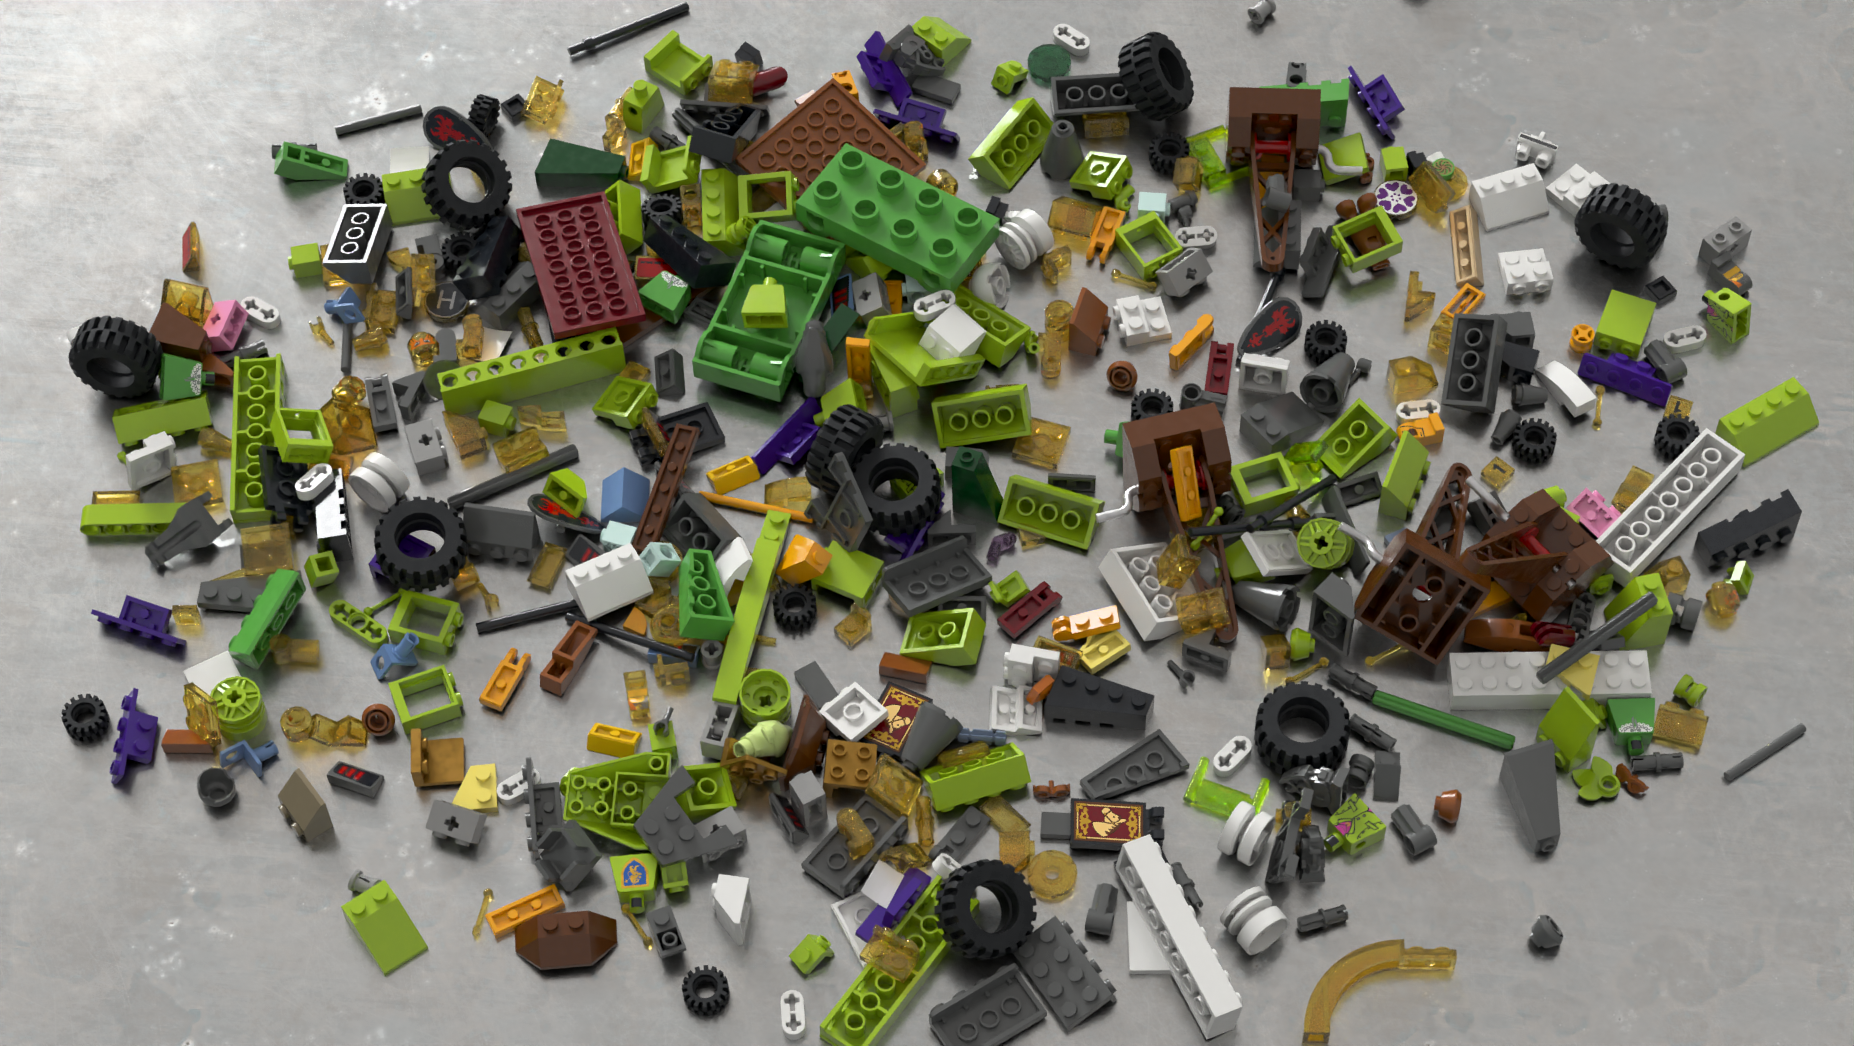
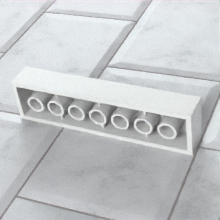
M1706 428L1596 540L1614 562L1604 573L1606 575L1612 573L1614 580L1623 587H1626L1634 577L1642 573L1740 471L1745 454Z
M1647 650L1589 652L1600 655L1590 698H1594L1600 705L1603 704L1604 707H1606L1608 699L1651 698L1652 689ZM1549 652L1449 653L1446 667L1450 710L1550 709L1567 685L1557 676L1546 684H1542L1537 679L1536 673L1546 666ZM1573 686L1569 687L1581 701L1586 700L1582 697L1580 691Z
M1149 834L1124 843L1115 868L1207 1040L1234 1029L1243 1008V1001L1240 994L1235 992L1231 986L1228 972L1226 970L1223 971L1219 963L1218 953L1214 948L1211 949L1207 941L1208 937L1205 929L1197 923L1195 911L1191 905L1188 906L1181 885L1176 884L1171 866L1163 860L1159 844L1154 842Z

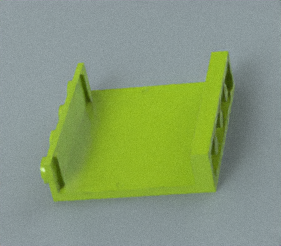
M914 312L873 317L869 321L864 337L870 339V342L920 387L975 378L985 361V358L980 354L936 360L919 345L926 331L924 327L926 322L917 320Z

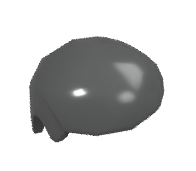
M211 767L204 770L197 780V791L200 799L208 806L221 807L229 803L235 796L234 779H231L223 768Z

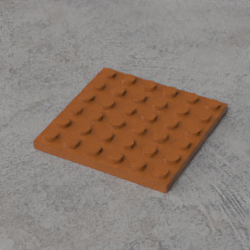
M834 78L829 80L735 159V162L749 174L791 171L799 179V191H796V199L802 196L846 143L914 177L926 169V164ZM786 181L759 183L772 198L787 210ZM798 221L810 234H813L802 224V222ZM829 236V237H824V238H828V239H831V240L834 239V238H832V237H830V236Z

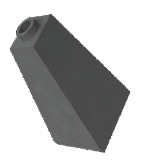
M1552 739L1505 752L1499 776L1534 852L1541 850L1546 852L1554 849L1558 845L1561 834L1554 743Z

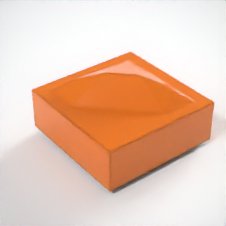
M1046 675L1031 688L1026 700L1033 705L1035 702L1045 699L1049 695L1055 680L1050 675Z

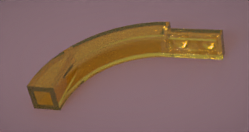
M1404 939L1372 943L1345 955L1327 970L1310 996L1304 1019L1302 1043L1329 1042L1330 1019L1333 1010L1345 992L1358 981L1372 974L1392 969L1454 970L1457 960L1456 949H1449L1447 947L1424 949L1419 946L1405 949Z

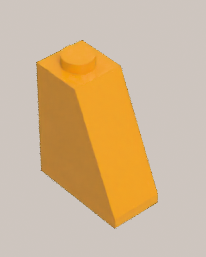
M796 534L775 573L792 586H795V583L800 584L822 575L833 555L815 541Z

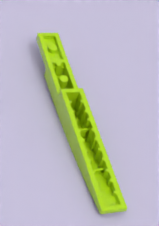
M773 510L767 511L760 537L757 538L752 553L753 562L743 583L734 615L735 622L729 632L712 701L737 704L739 688L747 672L769 600L770 587L791 522L790 513Z

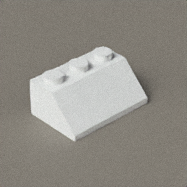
M1534 163L1471 181L1469 200L1487 232L1549 214L1550 210L1544 182Z
M631 543L565 570L568 590L588 622L654 593L643 563Z

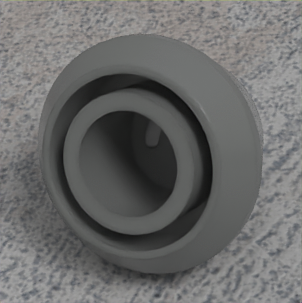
M1539 915L1531 927L1532 934H1530L1532 941L1538 947L1543 946L1544 948L1560 945L1563 941V933L1550 916Z

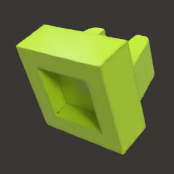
M1737 561L1735 567H1730L1726 571L1731 578L1724 579L1723 582L1728 589L1737 590L1739 595H1748L1754 574L1746 561Z

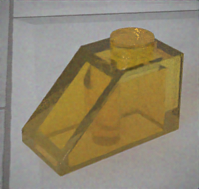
M1413 356L1389 360L1386 377L1393 395L1438 386V381L1431 364Z
M448 410L442 411L445 426L461 460L488 450L486 440L489 439L484 426H479L476 419Z
M1680 555L1658 562L1643 574L1659 573L1667 596L1669 592L1678 593L1686 590L1691 576Z
M1029 831L999 832V856L1003 865L1011 864L1015 867V873H1022L1030 865V856H1035V840H1030Z

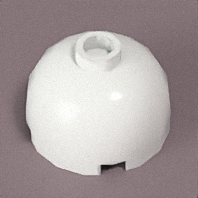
M1001 263L983 264L976 269L972 279H970L969 290L979 299L991 303L998 308H1003L1009 299V295L1005 296L1006 288H1010V277L1007 267L1000 265Z

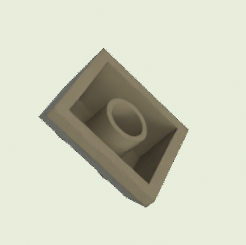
M300 768L296 769L278 794L281 804L278 806V809L285 819H291L293 822L291 827L298 837L302 835L307 842H310L332 828L333 824L323 799Z

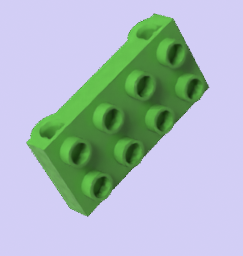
M847 143L796 201V218L810 232L821 237L830 236L916 279L930 293H936L941 290H949L954 293L999 237L1000 218Z
M759 220V223L753 227L749 235L746 250L708 329L702 333L692 360L694 377L781 402L794 374L793 368L795 367L797 353L803 338L805 324L809 321L819 320L846 262L845 243ZM767 277L776 279L777 285L784 286L788 328H744L741 311L750 287L752 285H763V281Z

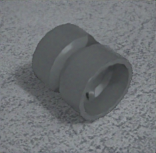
M1669 592L1668 600L1673 611L1670 625L1679 623L1680 628L1694 632L1703 601L1693 598L1684 600L1683 595ZM1677 605L1684 607L1681 617L1674 615Z

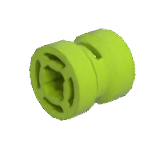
M743 216L737 223L727 227L726 234L728 239L737 246L742 245L749 238L756 222L749 216Z
M1685 674L1676 685L1673 694L1678 698L1686 699L1687 703L1694 708L1703 699L1708 687L1702 683L1697 684L1694 682L1693 677Z

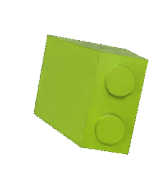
M1659 573L1634 577L1604 608L1603 612L1606 621H1609L1648 592H1652L1658 599L1655 606L1618 631L1619 634L1624 636L1626 646L1619 648V651L1665 644L1673 611Z

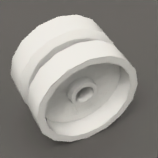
M377 452L370 453L362 462V467H357L348 478L350 486L360 499L380 512H388V508L395 504L396 498L401 497L410 487L405 473L393 461Z
M1241 801L1230 815L1222 830L1217 845L1218 850L1227 855H1232L1237 851L1238 861L1251 866L1263 851L1275 824V817L1264 811L1256 815L1255 806Z

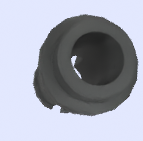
M1186 190L1185 194L1168 200L1170 210L1174 214L1186 205L1195 207V204L1198 203L1196 193L1193 190Z

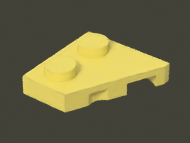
M1117 630L1088 636L1086 644L1077 653L1079 654V662L1093 675L1131 651V644Z
M1551 644L1546 665L1570 648ZM1586 654L1558 674L1557 677L1568 687L1573 686L1582 693L1584 699L1589 700L1600 655Z
M495 763L470 766L452 803L480 813L498 812L497 771Z

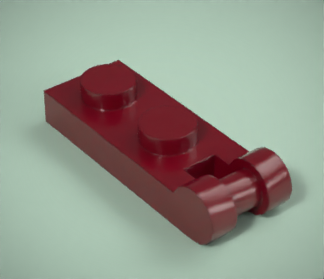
M1211 341L1205 391L1228 396L1234 343L1224 345L1218 344V341Z
M1043 581L997 619V624L1015 639L1048 610L1056 607L1063 597L1058 592H1053L1050 589L1051 586Z

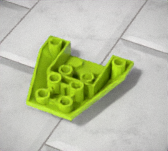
M643 752L570 770L568 772L563 820L566 822L568 820H576L581 828L635 850H649L633 827L671 778V753Z

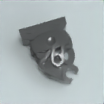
M909 24L886 43L879 56V59L885 62L894 60L896 65L901 68L911 69V73L915 75L942 76L946 70L945 67H942L944 59L935 57L925 44L926 41L918 36H914V29Z
M1301 765L1285 772L1279 782L1281 784L1288 783L1286 791L1290 793L1297 792L1301 795L1304 787L1314 790L1312 804L1318 807H1328L1330 812L1334 814L1347 800L1350 769L1339 768L1335 773L1332 769L1326 767L1314 769L1311 765Z
M1302 826L1301 839L1299 844L1295 846L1296 854L1299 856L1297 864L1300 883L1325 882V848L1319 826Z

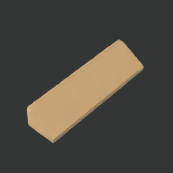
M1467 205L1450 211L1456 285L1463 287L1468 283L1471 286H1483L1484 278L1478 217L1473 207Z

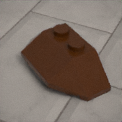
M803 694L783 768L788 770L787 775L779 777L780 791L783 792L790 789L789 781L796 775L812 771L815 776L817 767H822L823 746H827L828 739H830V731H827L826 720L808 695Z
M591 911L536 915L515 928L516 954L520 957L522 956L540 970L592 966L605 956L611 948L613 949L618 945L616 919Z

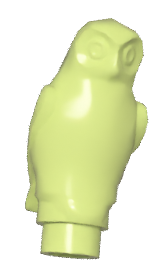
M775 720L758 722L756 727L741 737L740 741L734 743V754L736 757L745 755L755 758L781 757L789 746L793 729Z

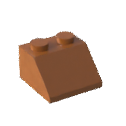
M1084 287L1080 291L1069 322V350L1095 356L1098 348L1102 349L1105 340L1103 333L1104 330L1109 329L1111 317L1108 316V306Z

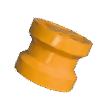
M1579 324L1572 329L1569 345L1573 351L1586 353L1591 350L1595 337L1593 328L1586 324Z

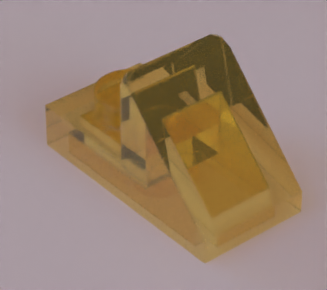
M1410 271L1404 318V321L1407 322L1433 307L1435 301V292L1422 291L1423 281H1418L1419 272Z

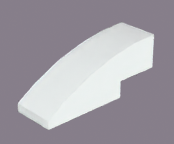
M1555 360L1535 369L1536 375L1560 406L1564 404L1574 418L1594 409L1597 397L1570 369Z

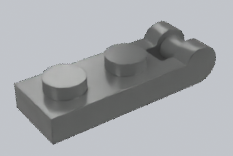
M387 373L381 374V377L364 378L374 432L398 428Z
M970 805L942 840L931 849L928 857L934 861L941 853L948 850L952 853L949 856L958 862L990 825L991 818Z

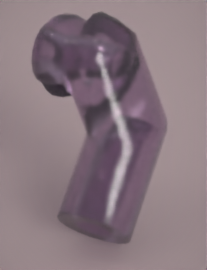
M1008 532L995 536L991 541L986 558L989 561L996 562L1001 551L1011 548L1016 543V535Z

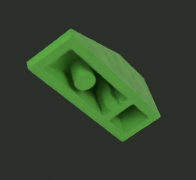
M284 141L275 157L274 174L294 180H345L347 177L348 159Z

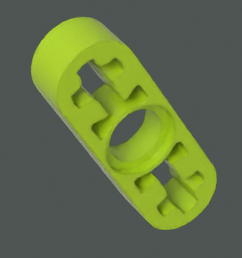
M337 600L330 605L329 614L331 620L368 646L379 649L383 644L388 643L389 637L386 628L347 601ZM344 610L346 616L342 613L336 614V611ZM357 620L365 621V625L362 628L356 629L352 627V624ZM372 633L377 636L381 633V638L375 637L373 639Z

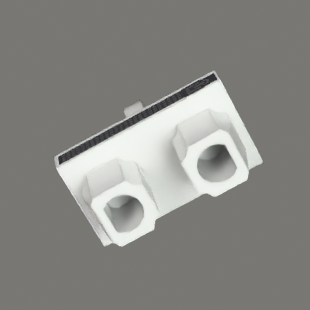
M1542 131L1539 137L1521 132L1516 146V159L1526 161L1529 156L1536 158L1535 164L1545 169L1549 164H1554L1558 146L1545 139L1546 132Z

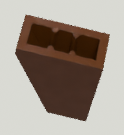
M163 302L149 333L155 335L156 340H159L164 354L193 359L203 363L206 355L210 354L212 348L207 331L168 303Z

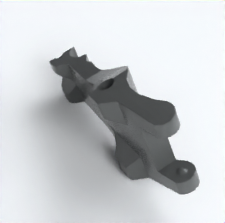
M209 491L178 508L168 528L154 541L145 546V554L153 565L161 566L183 551L207 547L233 524L230 518H227L218 525L203 506V503L213 497Z

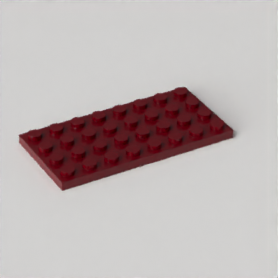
M605 191L516 209L519 225L555 340L646 321V314Z

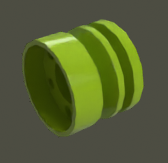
M1317 518L1310 520L1302 527L1297 538V548L1304 562L1312 567L1333 570L1342 567L1349 561L1354 551V539L1338 530L1341 522L1327 518ZM1325 539V542L1328 543V546L1322 547V545L1319 544V541Z
M772 669L753 671L743 679L739 688L740 713L744 723L751 729L756 727L758 722L775 720L786 724L791 716V688L787 679L780 672Z
M230 677L219 682L211 691L209 698L210 709L215 718L217 728L224 737L239 742L251 740L265 728L268 720L267 709L260 689L255 682L246 677Z

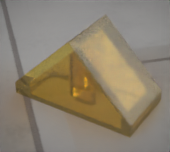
M1285 635L1260 636L1265 670L1289 668L1291 645Z

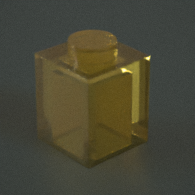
M1193 156L1176 158L1173 184L1178 192H1185L1186 190L1201 191L1204 167L1198 158Z

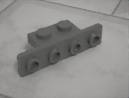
M705 83L704 101L680 99L681 108L685 109V112L698 113V110L707 111L708 114L717 115L739 103L760 108V118L770 113L768 105L749 104L750 87L744 85Z
M1329 225L1325 233L1321 227H1314L1307 239L1306 247L1300 256L1299 262L1308 277L1301 293L1303 297H1323L1340 255L1339 249H1335L1330 240L1332 228L1335 225Z
M1332 486L1322 498V503L1327 513H1314L1312 517L1316 519L1327 518L1339 522L1343 521L1355 528L1338 488ZM1325 539L1320 540L1322 547L1328 546V543L1325 542ZM1354 540L1353 555L1348 562L1353 574L1360 576L1370 564V560L1364 546Z
M526 757V765L522 766L523 780H527L528 789H524L525 804H529L530 813H525L526 826L531 828V836L527 837L528 851H533L534 857L537 859L540 858V849L535 844L539 840V835H543L549 828L563 827L561 792L559 782L535 784L533 762L531 757Z

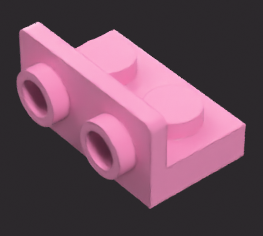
M1587 487L1566 507L1568 511L1580 516L1579 521L1597 538L1622 515L1614 506L1608 508L1603 503L1606 499L1598 491L1595 490L1592 493Z

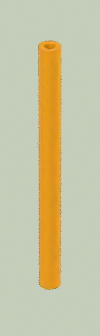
M699 491L711 503L767 514L768 510L790 513L793 520L813 523L814 521L813 518L808 519L804 512Z

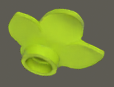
M1593 757L1591 769H1576L1572 771L1575 783L1581 787L1578 796L1583 799L1597 800L1602 796L1611 798L1620 791L1621 784L1618 778L1613 775L1612 766L1600 757ZM1604 785H1609L1611 788H1605Z

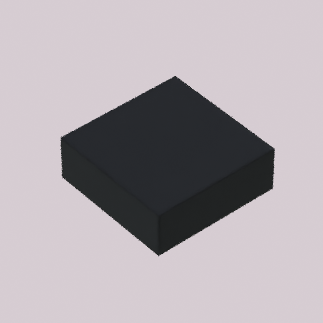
M519 93L500 104L501 109L513 122L532 112L530 105Z
M1664 276L1657 278L1644 287V291L1658 306L1677 295V290Z

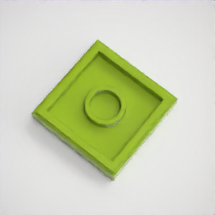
M1360 132L1322 144L1332 153L1334 164L1338 166H1362V174L1370 172ZM1319 154L1326 185L1357 176L1333 174L1326 168L1324 158Z

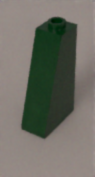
M550 138L534 173L536 184L539 187H610L619 179L622 181L627 179L629 166L626 163V156Z
M842 303L824 326L828 346L833 357V371L846 358V338L863 339L867 330V326L860 314ZM794 367L793 370L797 375L796 380L803 385L801 374H798Z
M959 446L951 464L953 512L997 525L1003 497L982 452Z

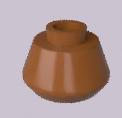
M1128 361L1112 363L1106 374L1108 383L1118 391L1132 389L1138 379L1134 365Z
M372 704L364 710L362 724L370 734L383 736L393 729L395 715L384 704Z
M1457 789L1442 792L1441 796H1436L1434 811H1438V816L1447 822H1456L1460 813L1462 794Z

